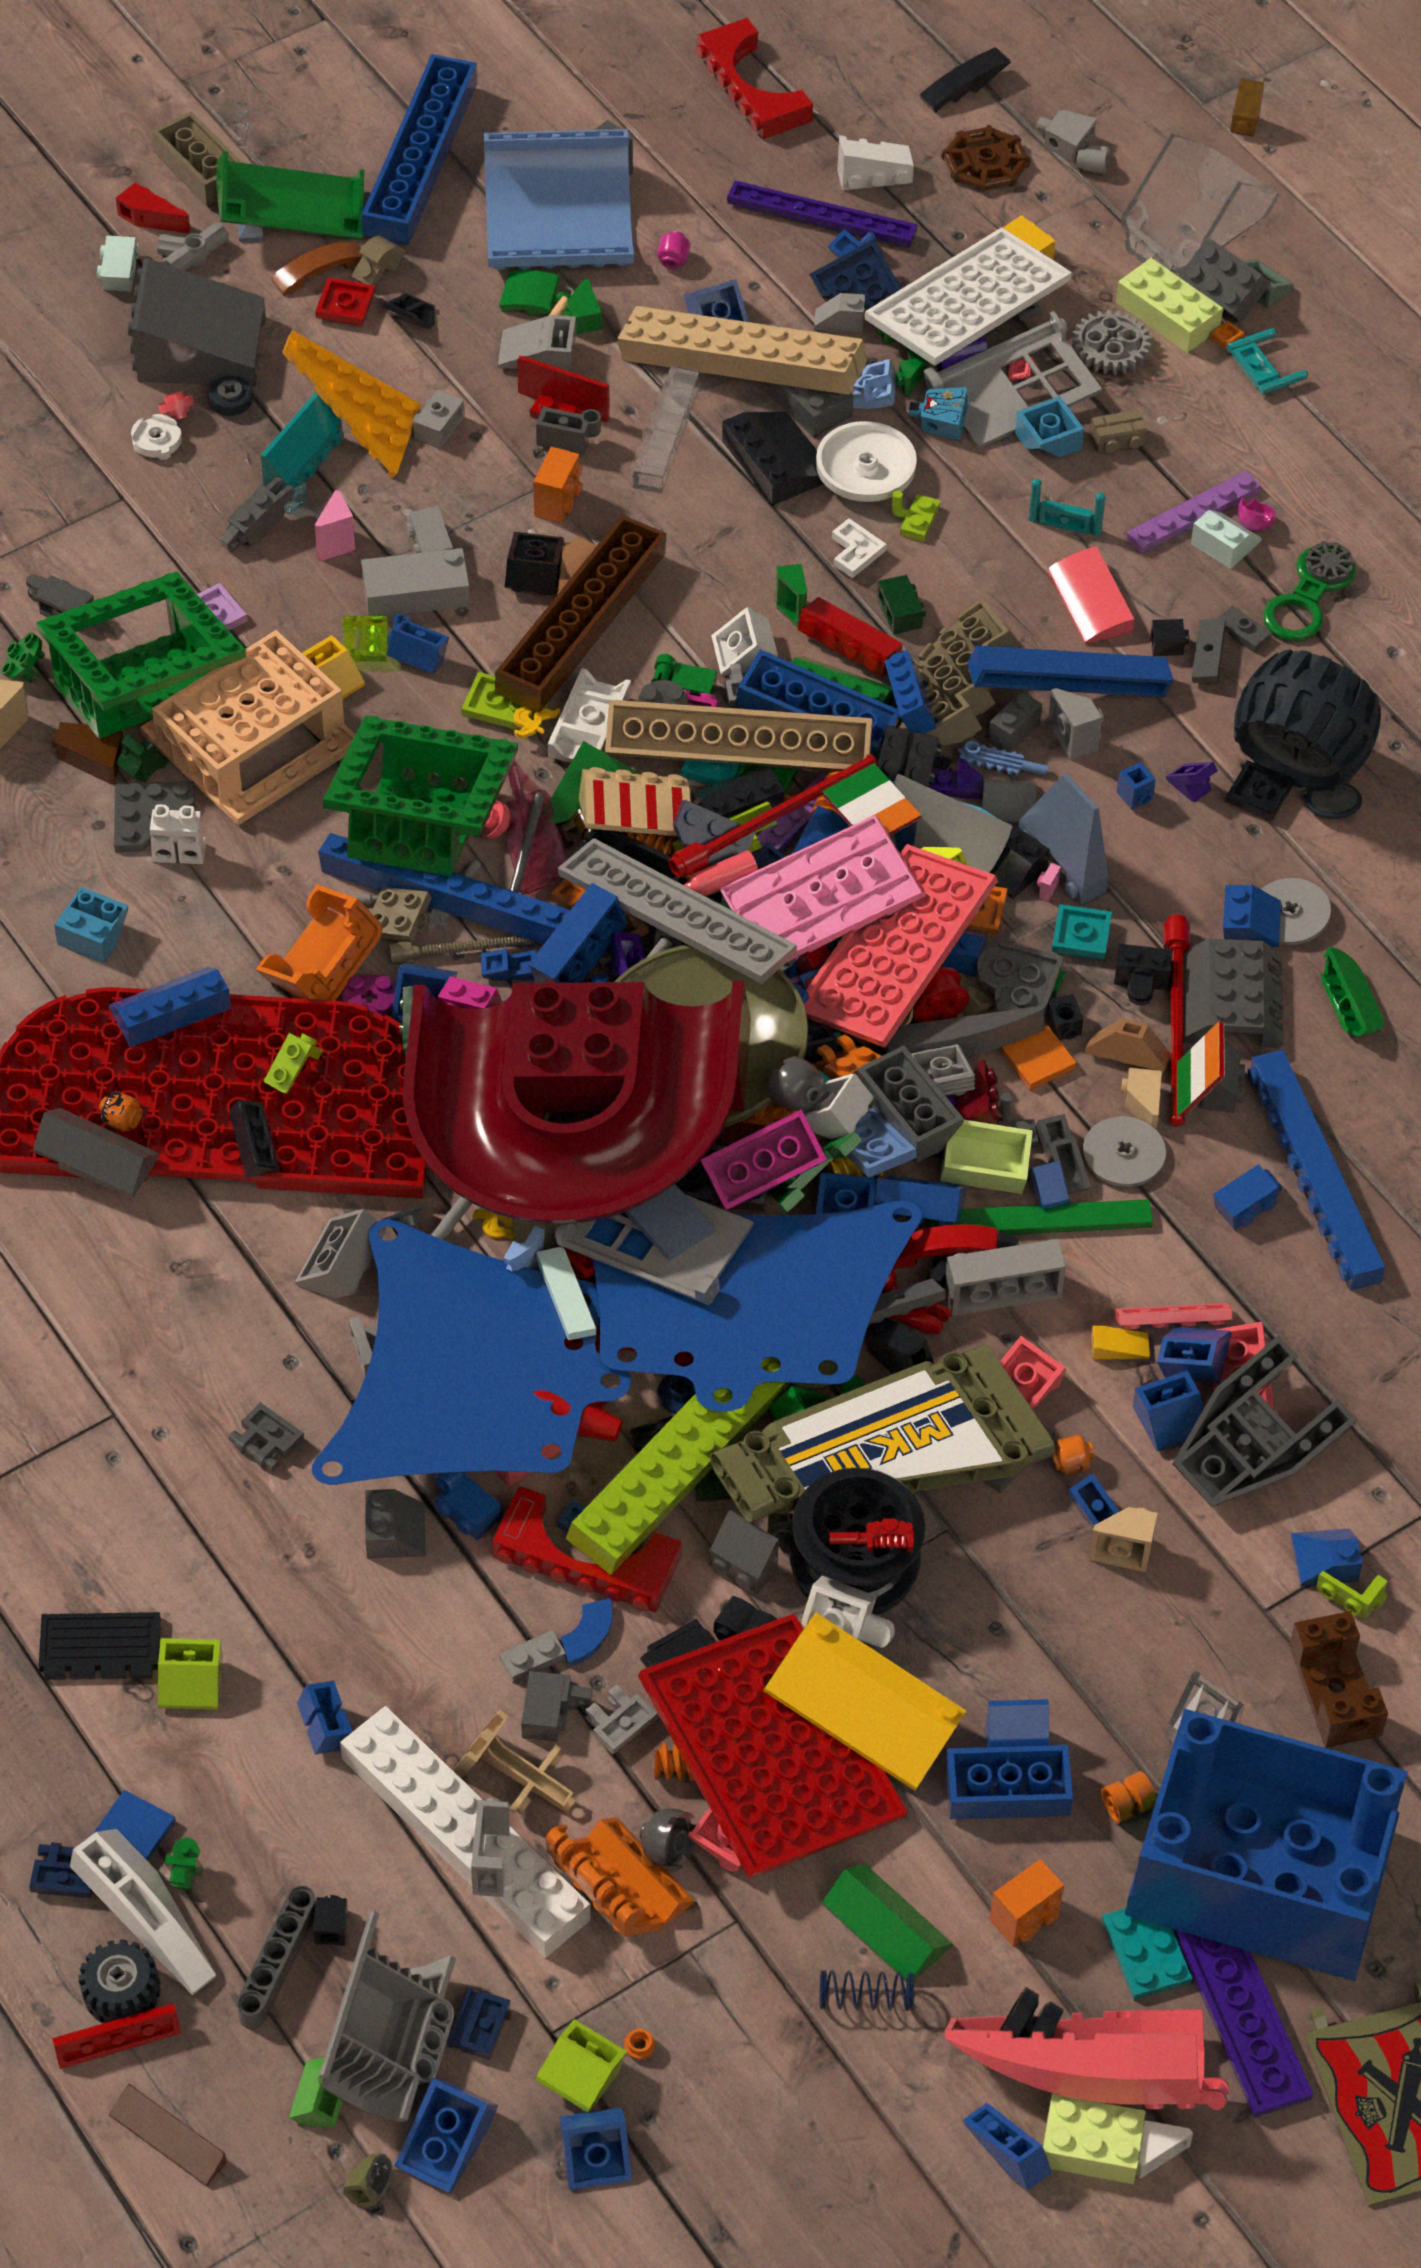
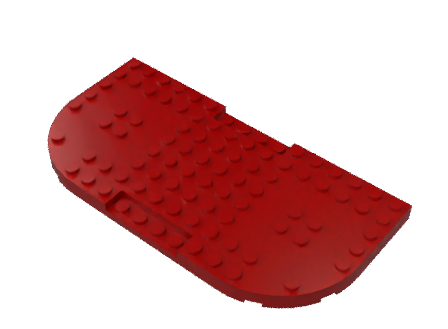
M92 988L86 989L83 994L68 998L66 995L61 996L37 1008L15 1027V1033L8 1042L3 1044L0 1050L1 1173L79 1177L59 1169L57 1161L33 1151L44 1112L62 1108L159 1153V1159L148 1174L150 1176L256 1182L258 1189L423 1199L427 1164L418 1152L411 1137L404 1111L403 1078L406 1058L403 1049V1038L400 1033V1023L388 1015L382 1016L369 1011L367 1006L332 1000L230 994L231 1009L130 1048L108 1005L148 989ZM291 1033L301 1037L303 1033L317 1040L315 1046L322 1049L323 1052L318 1060L310 1056L307 1057L289 1093L285 1094L265 1083L264 1079L288 1034ZM113 1092H121L136 1098L140 1108H142V1117L137 1127L122 1132L105 1125L101 1119V1112H99V1105L102 1099L109 1097ZM237 1100L262 1103L279 1166L278 1172L254 1177L245 1176L229 1115L231 1108Z

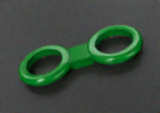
M1311 547L1305 549L1299 555L1296 563L1297 575L1301 580L1293 593L1274 597L1265 606L1262 615L1266 628L1279 639L1290 642L1304 641L1314 637L1320 631L1324 621L1322 610L1317 604L1325 592L1338 591L1347 587L1353 581L1356 574L1355 561L1351 574L1343 581L1336 583L1323 582L1313 577L1307 570L1306 556ZM1315 552L1312 554V556H1316V557L1319 556V555L1316 554ZM1343 564L1344 567L1349 568V564ZM1285 605H1296L1306 609L1311 614L1313 621L1308 627L1301 630H1290L1280 626L1274 619L1273 614L1278 608Z

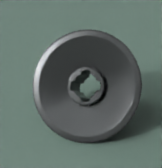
M428 1203L383 1219H393L409 1226H414L423 1222L420 1211L428 1206Z

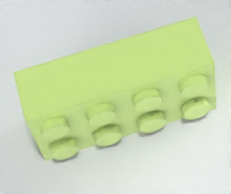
M1152 258L1118 281L1116 303L1186 353L1209 338L1211 332L1221 326L1223 308Z

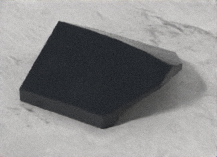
M408 293L384 304V309L390 316L401 321L425 328H431L435 324V305Z

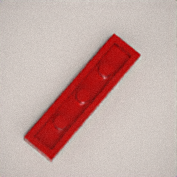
M174 2003L54 2037L52 2041L59 2068L62 2069L179 2035L181 2030Z

